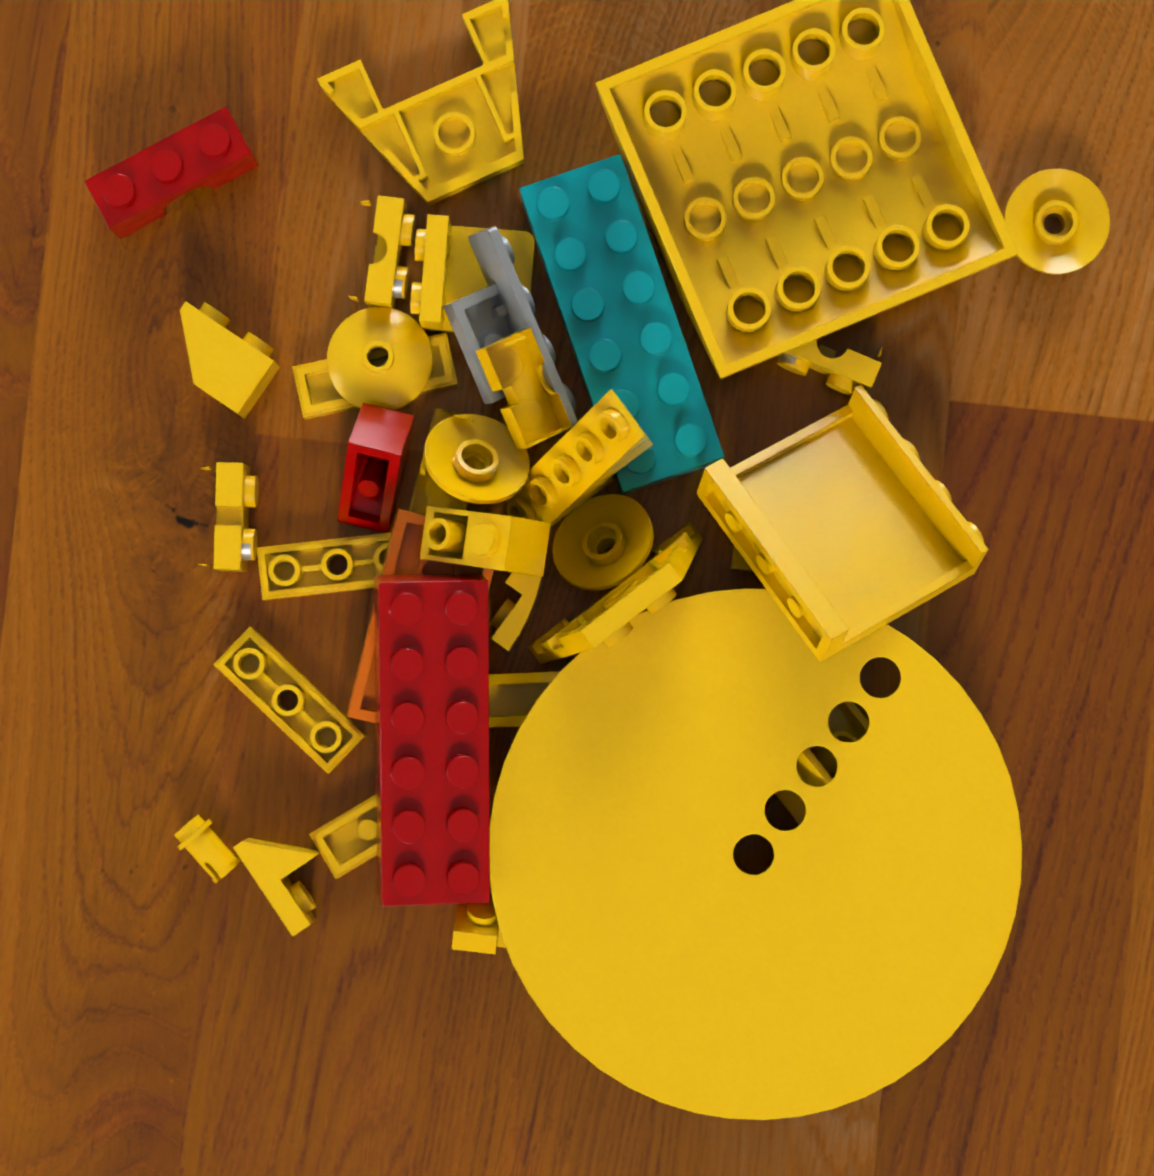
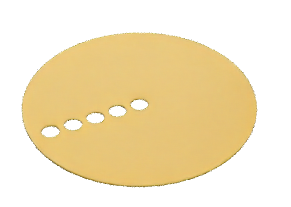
M742 588L706 592L671 601L653 614H650L648 610L640 613L629 621L633 629L622 640L609 648L602 642L594 649L579 653L557 674L526 716L504 761L494 795L490 820V885L499 930L511 962L528 994L548 1022L576 1051L599 1070L623 1085L658 1102L693 1113L727 1119L771 1120L801 1117L828 1111L865 1098L892 1084L913 1070L952 1036L972 1012L991 982L1006 949L1016 916L1021 885L1022 839L1019 811L1012 781L999 746L982 714L961 685L934 657L909 637L888 624L820 663L767 589ZM877 657L892 660L899 668L901 675L897 690L884 698H876L867 694L860 683V672L863 666L869 660ZM843 702H854L861 705L869 718V726L863 737L853 742L838 740L832 735L828 726L830 712L835 706ZM812 746L827 748L833 753L837 761V771L834 778L823 786L808 785L801 780L797 773L796 764L798 757L805 749ZM788 790L795 792L802 798L805 804V817L801 824L794 829H776L766 819V802L771 795L778 791ZM751 834L760 835L771 843L774 850V858L771 866L766 871L760 874H747L741 871L735 864L733 858L734 847L744 836Z

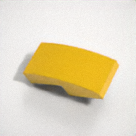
M508 572L511 575L506 580V585L522 596L516 604L507 599L490 622V625L497 629L491 639L508 651L511 650L530 617L537 599L542 576Z

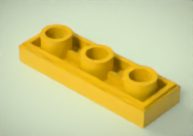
M391 532L257 547L262 600L374 588V575H381ZM337 555H343L348 563L347 569L340 575H334L329 568L331 559Z
M252 626L213 664L327 774H330L366 736ZM286 690H292L298 697V704L293 710H287L281 704V695Z

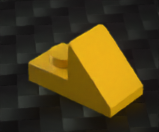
M247 838L233 847L292 937L316 920L311 910L316 908L312 896L300 881L292 884L287 875L320 854L319 850L254 838Z

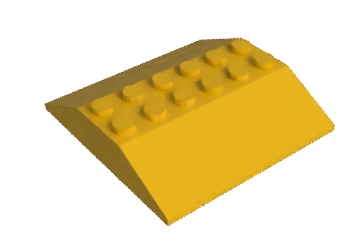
M793 0L595 83L635 194L674 286L720 379L1019 254L910 0Z

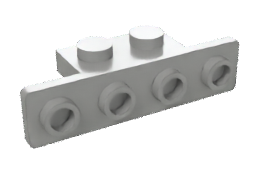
M496 226L470 235L468 237L488 286L443 307L484 404L494 403L505 398L503 390L492 392L475 351L517 331L531 328L545 361L543 364L544 378L549 387L554 392H558L573 427L578 422L574 413L576 410L574 396L570 389L561 382L554 365L556 360L554 348L549 339L539 329L534 317V300L528 289L521 285L513 266L515 261L514 252L510 243L504 236L500 235Z

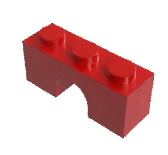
M225 106L90 177L84 182L108 228L122 239L167 215L164 210L165 207L183 194L205 186L215 190L259 165L236 121Z

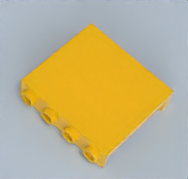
M862 385L855 387L848 405L742 462L729 467L722 458L705 467L696 493L820 663L975 574L989 550L984 544V539L979 529L973 523L966 521L952 503L951 495L945 485L932 477L920 461V456L914 445L901 437L889 421L888 414L883 405L878 400L872 399Z

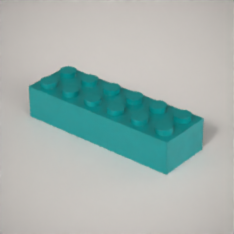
M621 154L519 188L520 200L535 239V244L591 408L612 389L654 444L614 474L621 495H627L695 472L722 458L724 459L722 447Z

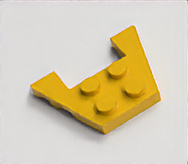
M493 0L462 14L463 22L481 59L482 66L388 108H382L361 59L317 78L322 91L428 206L524 164L508 0Z
M688 522L652 551L656 556L633 575L612 589L571 622H568L565 618L527 646L539 663L542 664L594 649L602 642L607 648L613 646L632 631L633 627L629 621L645 609L650 614H653L676 597L677 593L673 587L684 579L703 538L692 523Z

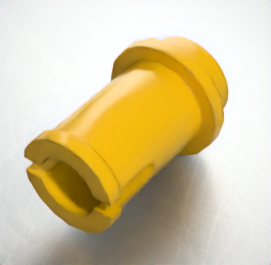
M197 814L174 834L180 842L177 848L180 851L186 848L216 884L233 870L241 860L230 851L209 827L213 822L210 819L204 821Z

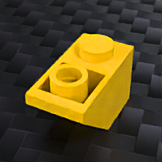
M185 301L180 309L193 384L245 419L280 368L274 360L269 358L274 349L250 332H247L245 337L241 339L226 329L231 320L206 302L198 310Z
M427 506L419 559L543 577L551 523L507 515Z

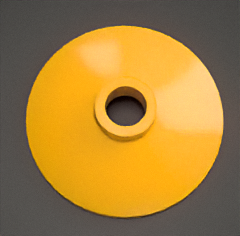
M1046 169L1027 177L1012 192L1004 211L1005 223L1019 253L1016 257L1028 267L1046 274H1067L1089 264L1101 252L1110 229L1109 208L1099 188L1087 177L1068 169ZM1053 216L1060 220L1062 225L1060 233L1052 234L1045 229L1044 221L1046 217Z
M370 307L350 315L335 330L328 346L327 368L334 387L346 401L360 409L363 403L391 410L405 407L422 393L432 372V348L425 331L411 316L394 308ZM375 348H383L388 352L387 362L379 367L371 365L368 359L370 352Z
M459 414L460 416L474 419V422L451 416L440 421L432 428L424 445V463L432 479L448 494L470 503L494 504L513 497L525 484L530 469L527 449H516L510 432L503 423L487 416Z
M619 494L593 497L569 513L558 527L552 549L555 566L562 577L577 588L598 591L615 587L638 571L648 558L654 539L652 521L641 504L630 497ZM613 546V548H612L610 551H608L607 553H605V551H606L608 548H610V547Z

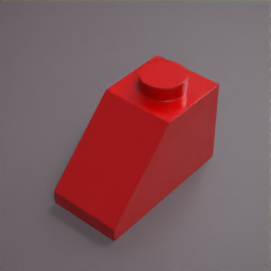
M366 403L362 404L348 441L338 522L383 533L389 532L408 458L415 415Z

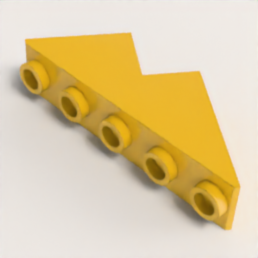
M612 389L529 470L528 477L521 490L506 500L508 503V516L551 523L550 527H552L614 481L612 475L654 445Z

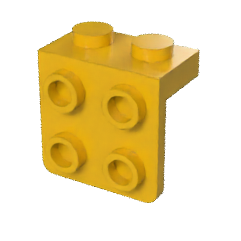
M427 214L426 229H417L415 261H424L422 282L412 283L410 313L419 314V323L423 330L454 332L443 306L488 286L468 238L470 235L488 228L452 226L449 216ZM498 229L500 235L508 240L513 249L515 258L513 266L521 285L525 286L531 294L535 250L533 235L527 231Z

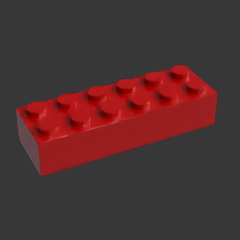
M481 573L374 575L377 892L381 905L409 906L490 903L488 579Z

